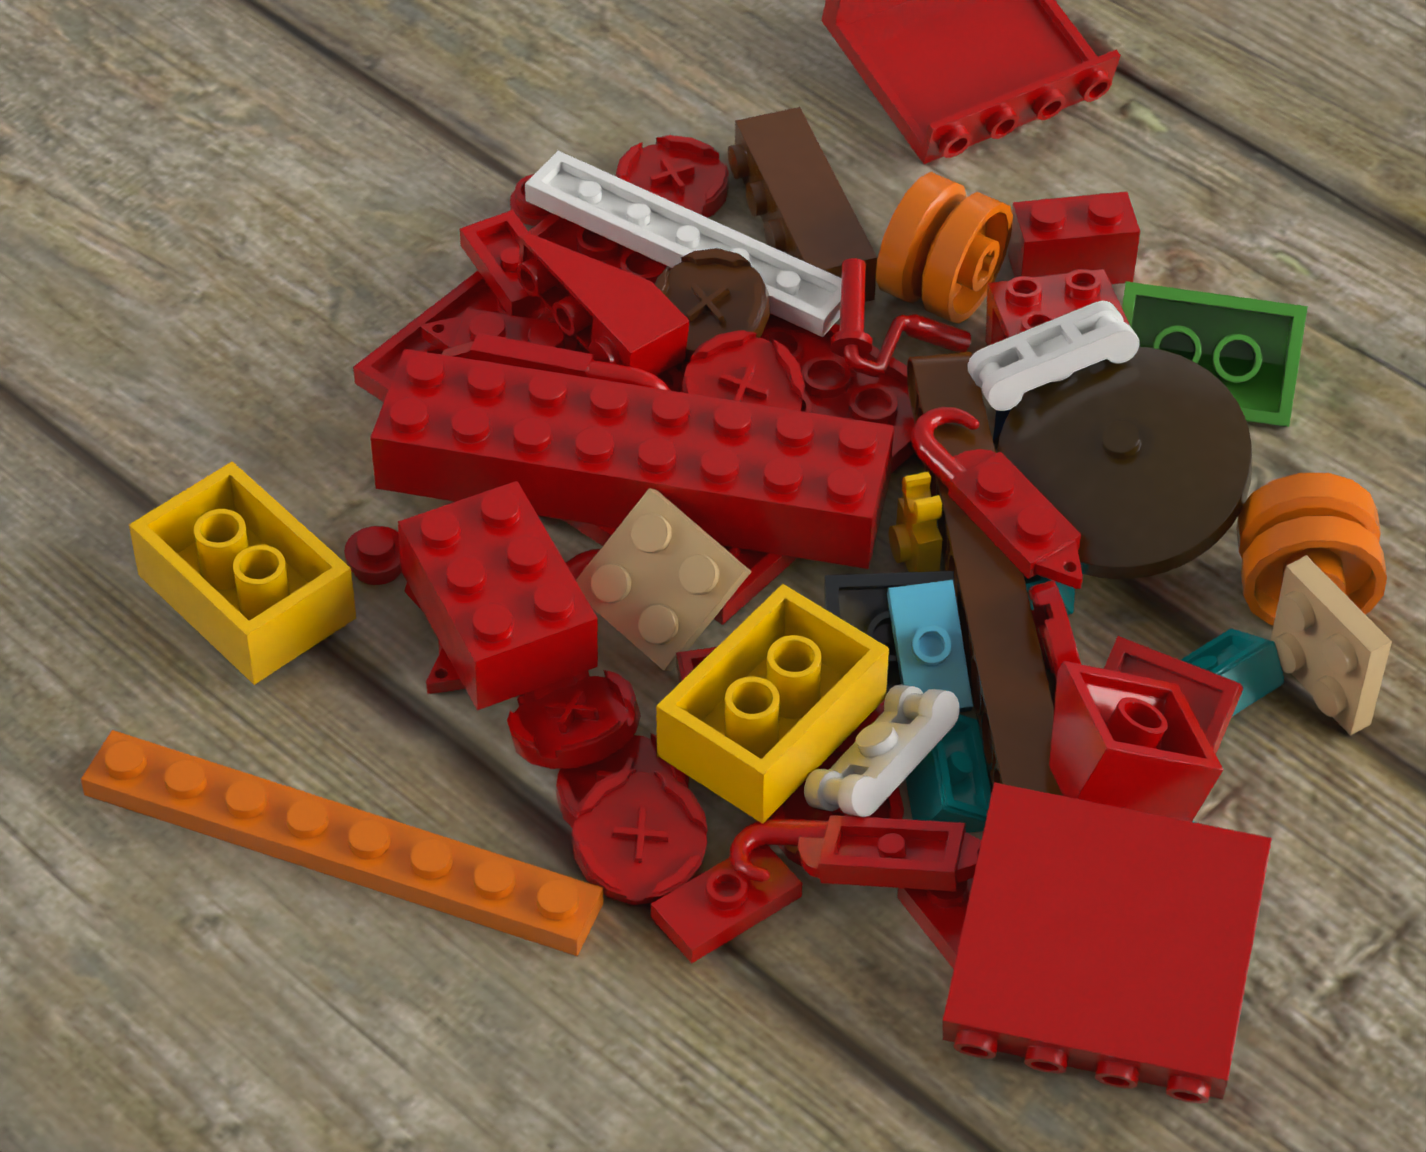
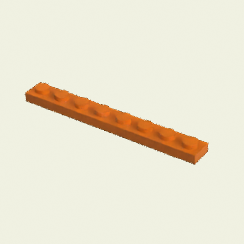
M114 730L110 732L81 778L85 796L574 956H578L604 904L603 887Z

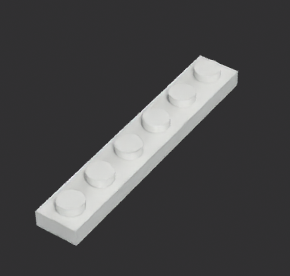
M557 151L525 183L527 202L671 268L682 262L681 257L697 250L719 248L739 253L761 275L769 293L770 313L821 337L840 318L842 278L565 153Z

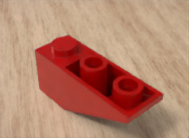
M528 232L520 236L519 264L516 271L521 286L530 296H537L553 313L561 330L569 336L574 335L590 354H594V360L641 368L656 376L685 360L690 321L653 282Z

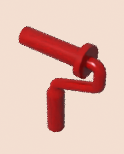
M857 258L846 259L842 262L840 331L832 335L830 348L834 354L844 357L847 365L852 370L871 377L883 375L888 368L902 331L909 337L957 353L968 350L971 343L970 332L918 314H912L908 316L899 315L893 319L875 362L862 358L872 351L873 338L864 332L866 263Z

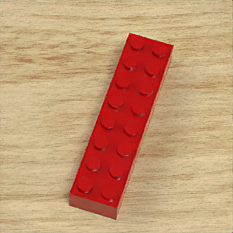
M404 349L370 440L375 489L456 502L518 481L539 516L618 528L647 490L651 488L660 492L720 545L869 569L891 478L894 426Z

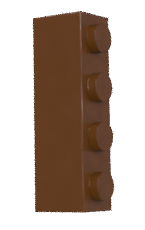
M796 107L735 120V145L728 147L729 166L735 179L742 178L746 186V198L751 214L754 217L760 216L764 223L767 245L842 278V262L850 258L863 260L866 263L865 302L875 300L878 257L801 108Z

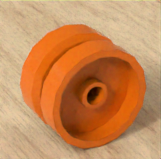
M932 172L919 177L903 196L883 236L876 268V281L879 289L910 303H915L922 298L926 311L954 323L960 324L971 317L987 296L988 283L995 282L1005 259L1013 225V214L1010 205L979 192H975L967 197L963 185Z
M1297 473L1270 481L1251 493L1244 502L1236 527L1238 549L1242 558L1243 596L1251 612L1260 619L1274 626L1286 566L1306 555L1365 615L1371 612L1384 596L1387 573L1384 553L1379 544L1381 531L1378 511L1370 492L1354 480L1331 473Z

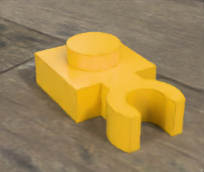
M929 472L903 477V497L898 498L896 525L889 527V543L893 557L897 563L905 562L909 572L940 571L942 537L937 528V519H940L942 515V501L939 495L931 497V476Z

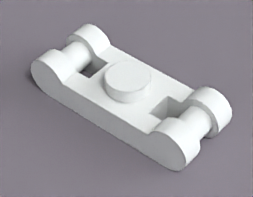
M1098 301L978 350L969 359L968 372L976 385L982 388V393L991 407L999 411H1006L1017 406L1024 392L1049 382L1064 380L1071 376L1073 372L1102 360L1108 359L1112 363L1127 362L1137 353L1139 338L1133 329L1123 322V317L1112 303Z
M895 685L892 687L884 701V712L857 735L855 743L829 770L816 769L810 773L804 786L806 802L810 807L819 810L835 811L840 808L846 814L867 817L873 814L955 725L959 716L960 705L958 698L954 693L946 690L930 689L923 693L921 689L915 686Z

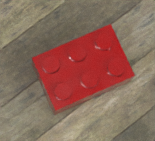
M518 481L398 521L401 571L477 711L598 667V618Z

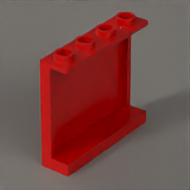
M825 0L821 19L923 165L942 157H955L969 146L989 138L1000 139L1005 137L1015 128L1034 120L1050 119L1062 109L1084 100L1092 102L1099 99L1109 91L1121 56L1117 50L1097 56L1056 0Z
M994 782L943 1016V1040L954 1042L955 1050L972 1057L990 1059L996 1057V1052L1025 1057L1024 1063L1027 1066L1042 1072L1065 1073L1067 1067L1095 1072V1079L1113 1087L1135 1088L1138 1082L1166 1087V1094L1168 1096L1188 1103H1207L1209 1097L1223 1099L1230 1074L1272 838Z

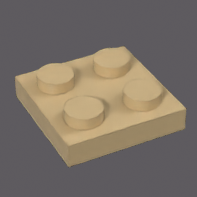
M649 488L576 579V582L590 606L662 670L672 671L676 666V652L688 651L751 571L660 492Z
M1306 555L1286 566L1270 641L1275 642L1282 670L1286 673H1291L1313 696L1318 708L1325 715L1333 717L1352 735L1371 725L1392 641Z

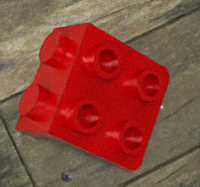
M1079 269L1067 274L1034 278L1020 276L1008 281L988 283L985 336L987 346L1098 301L1112 303L1123 317V322L1129 326L1130 324L1104 269L1093 271Z

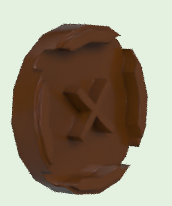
M719 248L693 251L681 257L682 262L675 265L670 271L667 267L657 278L655 285L690 321L684 361L690 362V358L698 346L718 334L744 330L757 333V338L762 336L770 316L769 293L761 275L739 253Z

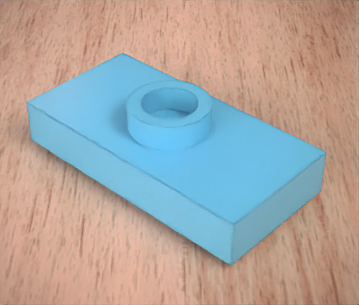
M953 580L888 588L887 598L901 685L915 686L921 689L923 693L930 689L950 691L958 698L959 712L971 711L973 702Z

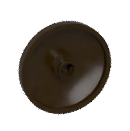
M1139 347L1134 357L1127 362L1112 363L1105 359L1073 372L1071 376L1064 380L1049 382L1024 392L1021 401L1010 410L1004 422L997 448V453L1001 451L1081 533L1078 554L1082 574L1098 578L1135 579L1168 572L1196 559L1216 544L1231 528L1247 499L1252 477L1250 432L1245 416L1231 392L1218 378L1197 363L1171 352L1148 347Z

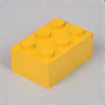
M233 461L129 524L138 575L253 685L356 619L351 568Z
M782 584L656 706L657 756L763 824L799 788L810 773L816 770L885 700L889 648Z

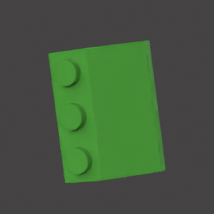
M1126 281L1122 309L1131 328L1139 338V347L1171 352L1187 358L1208 370L1234 396L1246 421L1290 426L1308 306Z

